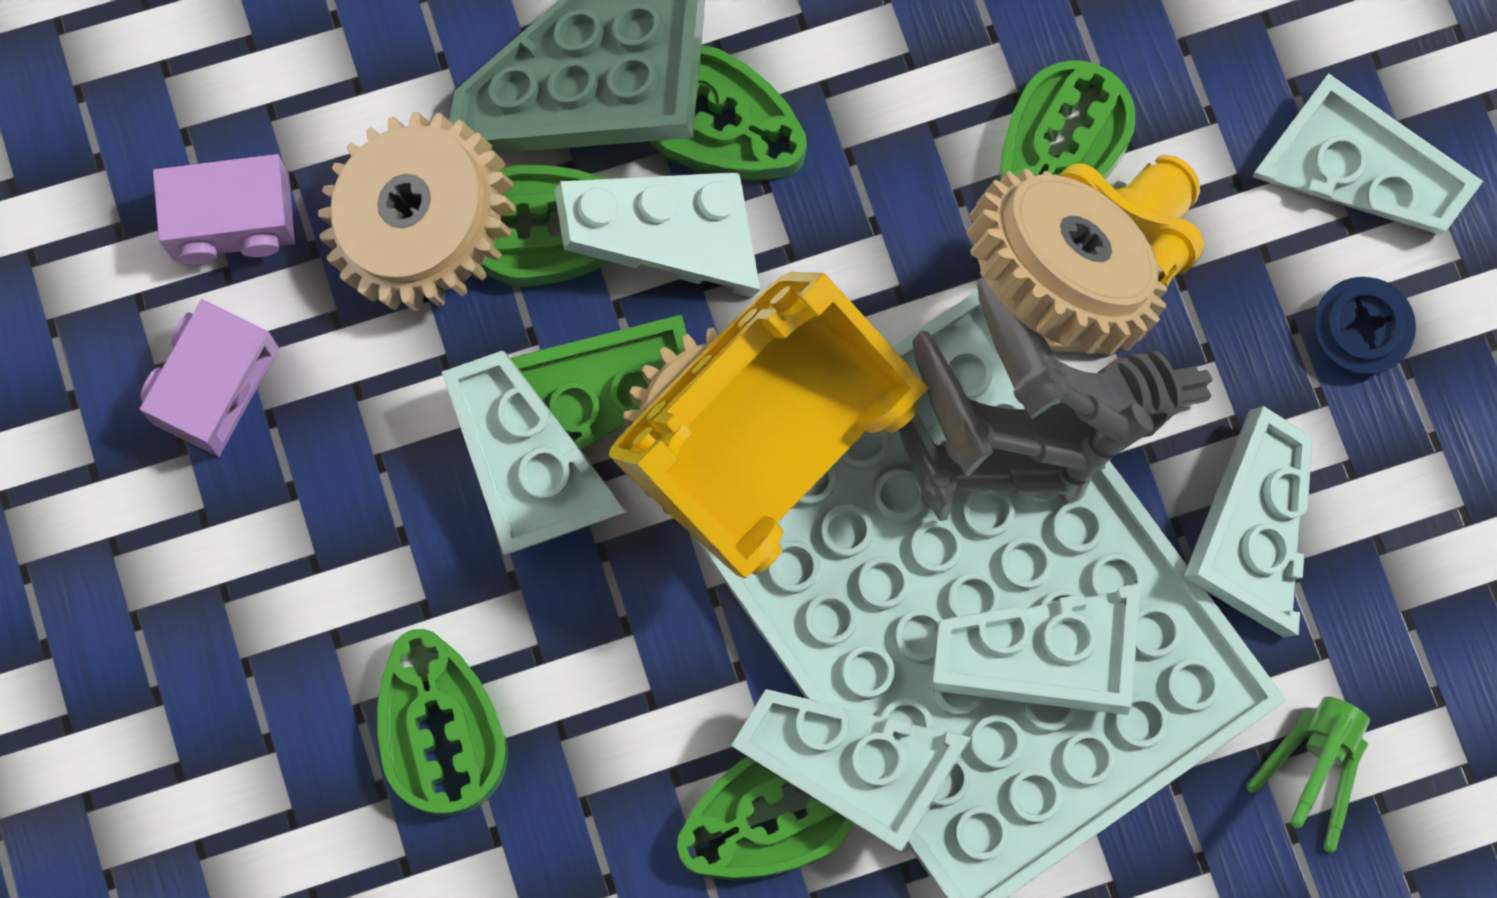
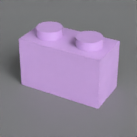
M279 154L153 169L159 242L172 260L179 259L184 264L198 265L216 260L217 254L241 251L245 256L263 257L277 253L280 246L295 245L289 174Z
M201 299L194 313H186L177 324L171 341L174 349L163 368H155L146 379L140 397L143 404L139 410L154 426L220 457L279 347L269 331Z

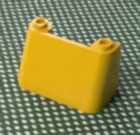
M789 272L768 285L615 441L610 449L609 456L637 485L735 575L746 579L751 573L757 575L765 571L781 554L782 546L779 544V541L783 536L784 530L778 522L865 432L876 433L886 429L889 433H893L905 426L918 410V405L915 402L929 388L825 273Z

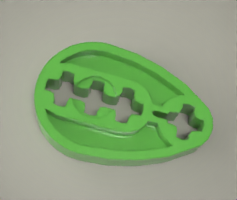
M701 45L696 100L700 94L707 96L708 109L718 115H722L727 108L735 110V122L738 126L735 127L727 124L722 131L715 130L714 117L700 111L694 119L693 138L649 141L650 144L667 159L707 174L739 172L740 179L752 181L786 178L795 174L804 164L807 142L806 134L790 106L774 87L751 67L720 49ZM781 135L788 137L789 150L792 152V155L781 152L777 159L770 158L768 156V144L765 142L766 139L770 142H777Z
M1078 60L1059 62L1037 73L1025 87L1012 113L1002 148L999 181L1007 172H1011L1018 177L1023 169H1029L1035 176L1042 175L1044 171L1050 172L1052 175H1060L1068 166L1076 163L1086 164L1094 168L1106 180L1124 156L1135 127L1134 103L1123 82L1111 71L1098 64ZM1090 85L1097 86L1101 89L1099 94L1101 102L1093 101L1090 104L1084 123L1090 128L1088 129L1083 126L1076 128L1069 145V150L1072 153L1064 151L1059 158L1051 156L1049 154L1051 143L1046 138L1050 141H1057L1062 134L1066 118L1060 113L1072 115L1080 100L1081 93L1079 90L1086 91Z
M514 165L503 168L500 172L504 173L512 181L513 188L501 195L505 196L515 205V212L501 216V222L505 225L516 224L519 219V213L528 212L533 222L547 223L549 222L550 212L558 211L554 190L561 181L605 178L576 169L552 165ZM535 226L530 230V237L525 239L518 237L516 229L509 228L512 230L510 237H499L494 244V247L502 254L500 259L486 258L481 267L485 273L499 282L517 287H531L559 283L586 275L611 262L564 250L562 234L561 236L552 237L549 235L547 227Z
M412 629L402 634L393 644L384 669L377 706L378 743L385 776L398 796L410 806L423 813L445 817L467 813L487 801L496 791L504 777L508 761V746L501 722L482 683L458 652L437 634L426 629ZM417 644H423L428 653L438 652V659L429 662L428 668L430 673L427 674L430 685L429 691L426 690L424 680L413 667L404 668V661L413 657L412 647ZM434 705H438L444 714L454 713V721L445 725V734L452 745H462V752L453 756L455 770L460 776H470V784L461 788L462 798L457 801H452L445 792L436 793L435 785L445 781L444 770L438 761L428 762L427 753L434 751L437 743L429 729L420 730V722L429 719L428 708Z
M747 756L720 777L699 800L678 835L677 849L683 865L688 871L697 876L733 881L768 878L796 871L828 857L845 841L851 831L853 822L813 798L806 804L807 816L805 818L797 820L792 812H786L777 818L778 830L775 833L768 835L762 826L751 829L747 820L755 815L753 804L756 801L764 800L769 808L774 807L784 800L782 789L793 784ZM793 785L794 789H795L798 793L804 792V791H802L801 789H799V788H797L796 786ZM705 829L710 837L719 834L725 836L735 830L739 831L725 839L726 843L718 848L720 859L716 863L708 864L703 856L692 859L689 855L688 850L696 845L694 834L698 830Z

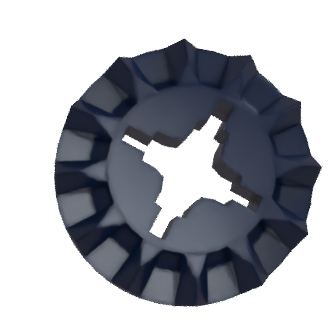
M1353 277L1337 283L1326 292L1314 313V341L1318 342L1326 353L1328 363H1336L1348 370L1351 376L1360 373L1378 376L1396 366L1406 357L1415 339L1416 320L1409 301L1396 287L1378 278ZM1356 309H1358L1359 313H1362L1366 322L1376 321L1378 324L1387 321V323H1384L1382 327L1375 330L1371 335L1370 347L1368 343L1364 342L1361 334L1350 335L1349 332L1342 334L1345 328L1351 326L1356 320Z

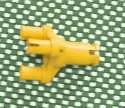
M1158 156L1155 160L1157 165H1151L1149 162L1125 188L1116 190L1094 168L1079 163L1068 166L1059 176L1077 180L1099 191L1117 204L1135 222L1149 242L1157 264L1162 268V272L1158 275V281L1168 287L1177 274L1190 270L1200 259L1204 252L1202 234L1195 225L1185 219H1181L1188 212L1189 208L1196 203L1200 194L1199 179L1194 169L1186 161L1176 156Z

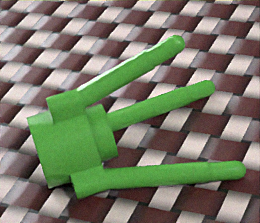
M1329 696L1323 697L1315 713L1309 710L1302 711L1294 729L1247 783V790L1250 793L1259 791L1306 737L1309 738L1306 748L1318 757V760L1290 822L1294 828H1301L1317 799L1332 764L1341 765L1344 760L1324 842V850L1327 853L1335 852L1341 830L1343 829L1358 765L1368 746V743L1362 737L1370 723V718L1362 710L1344 700Z

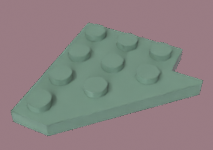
M558 0L454 91L450 122L454 124L458 119L463 121L474 131V134L478 132L492 145L491 150L496 154L693 138L705 0Z

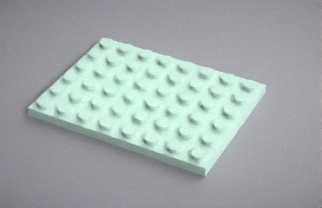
M978 290L892 347L922 380L914 359L912 340L919 332L923 330L928 331L940 348L967 398L994 407L1025 409L1023 404L1018 402L1014 396L1013 391L1015 389L995 348L979 303ZM925 392L915 402L918 405L917 413L935 445L946 446L947 440L934 413L927 392ZM886 429L876 433L865 432L813 485L810 491L793 506V509L778 522L784 530L783 536L779 541V544L782 546V552L776 561L765 571L757 575L751 573L746 579L737 576L693 536L806 699L874 716L896 719L938 731L971 737L907 843L945 898H1008L1286 701L1280 690L1204 589L1184 578L1187 569L1186 563L1110 461L1106 464L1105 469L1099 470L1091 478L1085 495L1078 501L1068 502L1061 499L1057 494L1017 495L1013 490L955 491L948 519L940 521L933 510L926 507L922 502L921 488L898 430L893 433H889ZM1141 583L1132 707L1128 715L931 691L939 620L1017 606L1019 609H1026L1058 603L1059 599L1079 594H1084V597L1117 592L1118 587Z

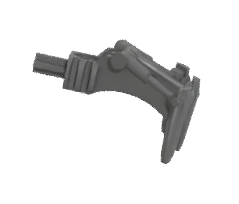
M982 277L977 281L979 303L995 348L1015 389L1013 391L1014 396L1018 402L1023 404L1025 409L994 407L967 398L937 343L928 331L923 330L912 340L914 359L922 381L929 388L926 392L947 442L946 446L935 445L917 412L905 426L898 430V433L921 488L922 502L926 507L933 510L940 521L948 519L955 491L1013 490L1017 495L1057 494L1065 501L1075 502L1083 498L1091 478L1099 470L1105 469L1106 464L1116 454L1142 437L1152 436L1182 407L1208 401L1212 395L1207 385L1213 380L1208 370L1198 371L1196 366L1174 370L1168 360L1158 351L1131 355L1125 358L1118 357L1097 373H1089L1072 368L1055 358L1043 336L1024 325L1003 306L988 286L985 278Z

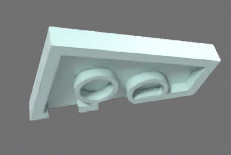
M1329 73L1253 174V178L1442 236L1483 182Z
M739 172L561 181L554 190L564 250L633 268H638L641 264L677 273V279L700 284L704 280L732 287V293L751 298L760 291Z
M499 351L442 371L504 555L628 513L506 352Z
M1262 406L1248 411L1184 578L1281 637L1286 638L1299 635L1300 612L1293 611L1295 579L1303 578L1304 554L1297 553L1300 516L1307 513L1313 437Z
M1141 583L1118 587L1117 592L1084 597V594L1063 597L1059 599L1058 603L1026 609H1019L1017 606L939 620L931 691L1128 715L1132 707Z
M766 689L731 746L902 852L971 737L844 709V707Z

